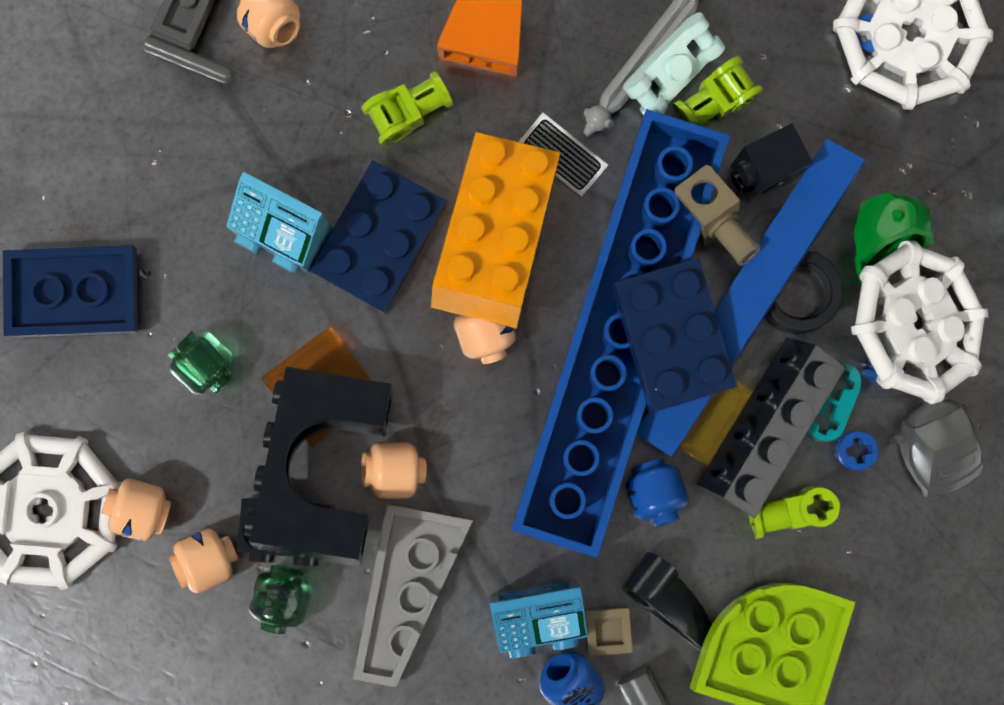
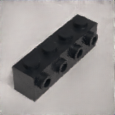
M786 337L697 485L728 506L755 518L846 367L817 345Z

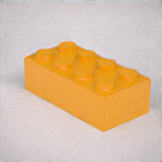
M475 132L433 281L431 308L471 318L483 319L491 323L517 329L555 180L560 152Z

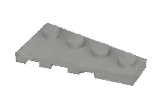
M387 504L353 675L354 680L397 687L473 520Z

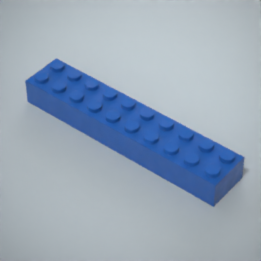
M646 109L511 527L512 531L598 558L646 405L611 284L692 259L700 234L701 224L675 195V188L705 165L711 166L718 174L730 135ZM709 183L696 185L691 192L693 200L702 205L709 204L714 186Z

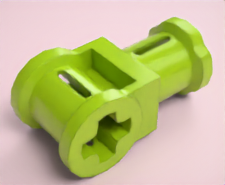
M738 55L722 64L708 78L703 80L698 89L699 92L684 102L676 101L672 104V108L677 119L701 126L716 115L721 120L731 112L739 111L761 95L764 89L761 85L755 86L741 66L743 60Z
M434 71L430 73V79L409 90L405 84H402L395 89L376 94L361 106V110L365 115H370L380 134L378 141L381 146H389L404 139L414 129L424 125L423 116L443 105L448 108L453 105V101L441 77ZM384 112L388 114L390 120L392 121V124L388 122L387 118L384 115Z
M807 486L800 489L798 493L764 502L755 518L749 516V521L756 540L763 539L765 533L787 528L797 529L810 525L826 527L838 518L840 502L837 496L829 489ZM813 496L825 502V507L820 508L818 511L819 516L807 511V506L814 503Z

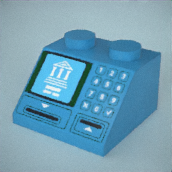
M576 580L490 596V609L499 653L509 651L510 658L533 655L536 653V646L552 644L553 650L579 646L578 639L588 637L581 588Z

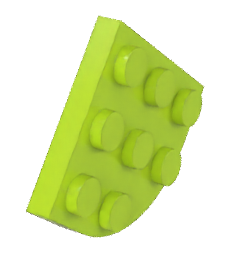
M795 583L768 584L744 593L731 602L712 624L703 643L689 688L694 692L735 705H824L856 602Z

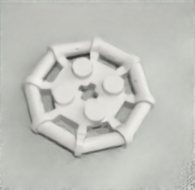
M847 0L839 18L833 21V31L838 33L853 76L850 80L855 86L861 84L902 104V108L907 110H913L915 105L955 92L963 94L971 86L970 79L987 44L993 41L994 31L988 28L979 0H959L969 28L958 29V15L951 7L958 0H872L877 6L870 22L857 19L866 0ZM903 24H916L922 33V38L916 37L912 42L906 39L907 31L902 29ZM856 32L859 33V36H866L867 41H872L875 52H872L873 58L868 62L865 60ZM955 43L968 44L958 66L955 67L947 60ZM881 66L903 77L902 84L875 71ZM936 70L941 78L940 80L918 87L916 76L926 71Z
M915 240L901 242L897 250L873 266H865L859 275L862 286L855 326H851L852 335H857L878 375L876 381L883 389L894 388L920 397L930 404L942 402L945 394L966 378L978 375L982 367L979 361L984 320L989 317L988 309L982 308L963 271L964 262L956 256L949 258L923 248ZM919 265L937 271V273L932 278L920 276ZM899 270L901 280L892 286L888 281V276ZM950 285L964 311L958 312L947 290ZM880 298L879 305L884 304L882 316H877L876 321H874L877 301ZM916 312L923 321V328L918 330L914 325L918 319ZM963 338V345L961 350L957 347V342ZM945 359L952 367L938 377L935 366ZM905 363L912 364L911 367L917 371V377L904 373L903 367Z
M27 431L17 433L15 440L0 451V474L18 459L23 467L18 472L19 475L13 480L6 483L0 480V533L7 536L11 541L10 546L14 549L8 557L0 548V582L6 586H9L11 583L54 586L63 591L72 588L73 582L107 553L115 552L118 543L115 541L116 534L110 532L108 528L109 516L101 514L109 488L118 490L122 482L116 481L90 449L88 440L84 437L78 436L73 439L30 435ZM36 453L63 455L58 468L37 466ZM78 462L98 487L86 491L82 481L74 477L71 471ZM42 498L47 499L48 505L53 507L52 516H47L46 523H41L40 516L33 514L32 510L34 505L41 504ZM102 499L98 531L87 528L90 501ZM79 538L91 544L67 564L62 553L64 550L74 545ZM27 554L48 556L50 568L23 566Z

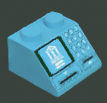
M245 172L242 173L226 225L228 229L237 235L234 242L257 254L260 247L275 255L272 259L274 264L295 274L298 267L309 273L310 268L333 230L331 224L320 211Z

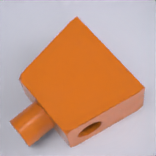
M456 0L438 40L437 50L439 59L517 77L522 0Z

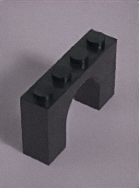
M286 367L283 380L277 379L273 389L272 405L277 406L275 421H268L265 427L263 448H268L265 465H258L255 474L254 491L259 492L256 509L250 508L248 510L245 521L244 535L250 536L249 543L254 549L361 567L369 527L368 516L366 514L323 508L304 501L291 487L289 477L290 464L296 450L306 439L325 430L337 429L385 437L393 398L392 384Z

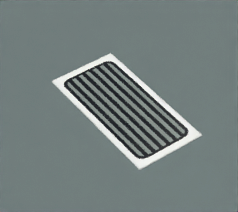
M545 113L539 116L519 140V143L560 152L555 176L581 197H583L608 166L607 163Z

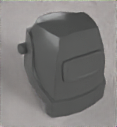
M951 399L935 404L922 402L911 411L909 417L902 420L900 433L895 435V440L900 444V450L907 469L920 486L922 494L926 498L956 491L969 484L982 473L984 464L980 442L973 422L968 415V409L964 404Z

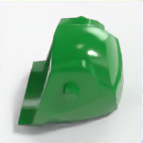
M888 192L869 198L861 203L854 229V241L856 244L855 265L857 277L861 284L862 281L859 275L865 266H873L897 250L901 242L915 240L921 247L926 249L934 242L930 211L922 200L912 196L895 195Z

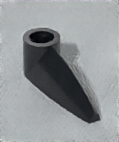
M646 552L622 586V590L655 618L701 652L706 635L712 626L707 613L692 591L678 577L679 572L660 556L652 552Z

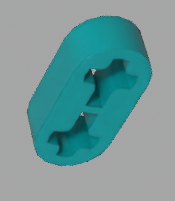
M840 362L846 367L844 370V380L850 383L849 389L840 390L836 399H832L834 387L817 415H824L828 405L833 406L829 414V421L834 423V428L826 429L821 434L818 432L819 424L813 421L806 434L815 441L827 442L835 440L845 430L862 383L860 373L849 363Z

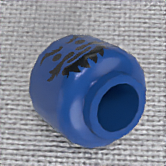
M664 459L649 461L634 467L631 470L633 476L626 481L625 489L635 517L641 521L653 520L655 527H661L678 521L680 519L678 511L684 509L689 502V497L678 468L671 464H665Z
M564 652L552 657L544 666L539 679L541 694L550 705H599L603 699L605 687L601 675L584 655L577 652Z

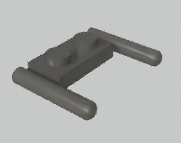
M163 0L151 27V35L145 40L144 51L224 84H229L234 79V70L232 68L191 52V49L194 50L215 0Z

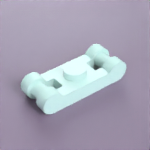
M699 12L687 18L624 83L623 89L631 99H637L641 104L640 112L643 116L646 109L664 114L669 102L708 62L719 57L725 50V45L719 36H712L708 30L709 22L702 13ZM694 39L698 47L691 53L687 45ZM652 81L658 86L654 92L650 89Z

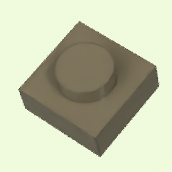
M629 607L584 610L588 635L586 637L588 656L633 653Z

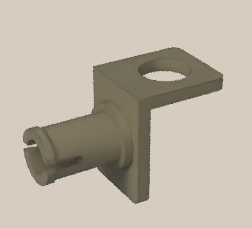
M705 165L675 188V195L701 224L700 242L704 246L718 239L739 266L748 263L759 253L761 246L738 223L740 199L711 166ZM700 183H709L716 188L717 197L712 203L702 205L693 200L691 196L692 189Z

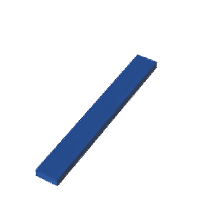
M829 139L825 140L812 160L813 163L806 169L758 244L761 246L759 253L743 266L715 309L732 368L865 165L864 158ZM715 394L658 412H648L638 427L637 435L674 458Z

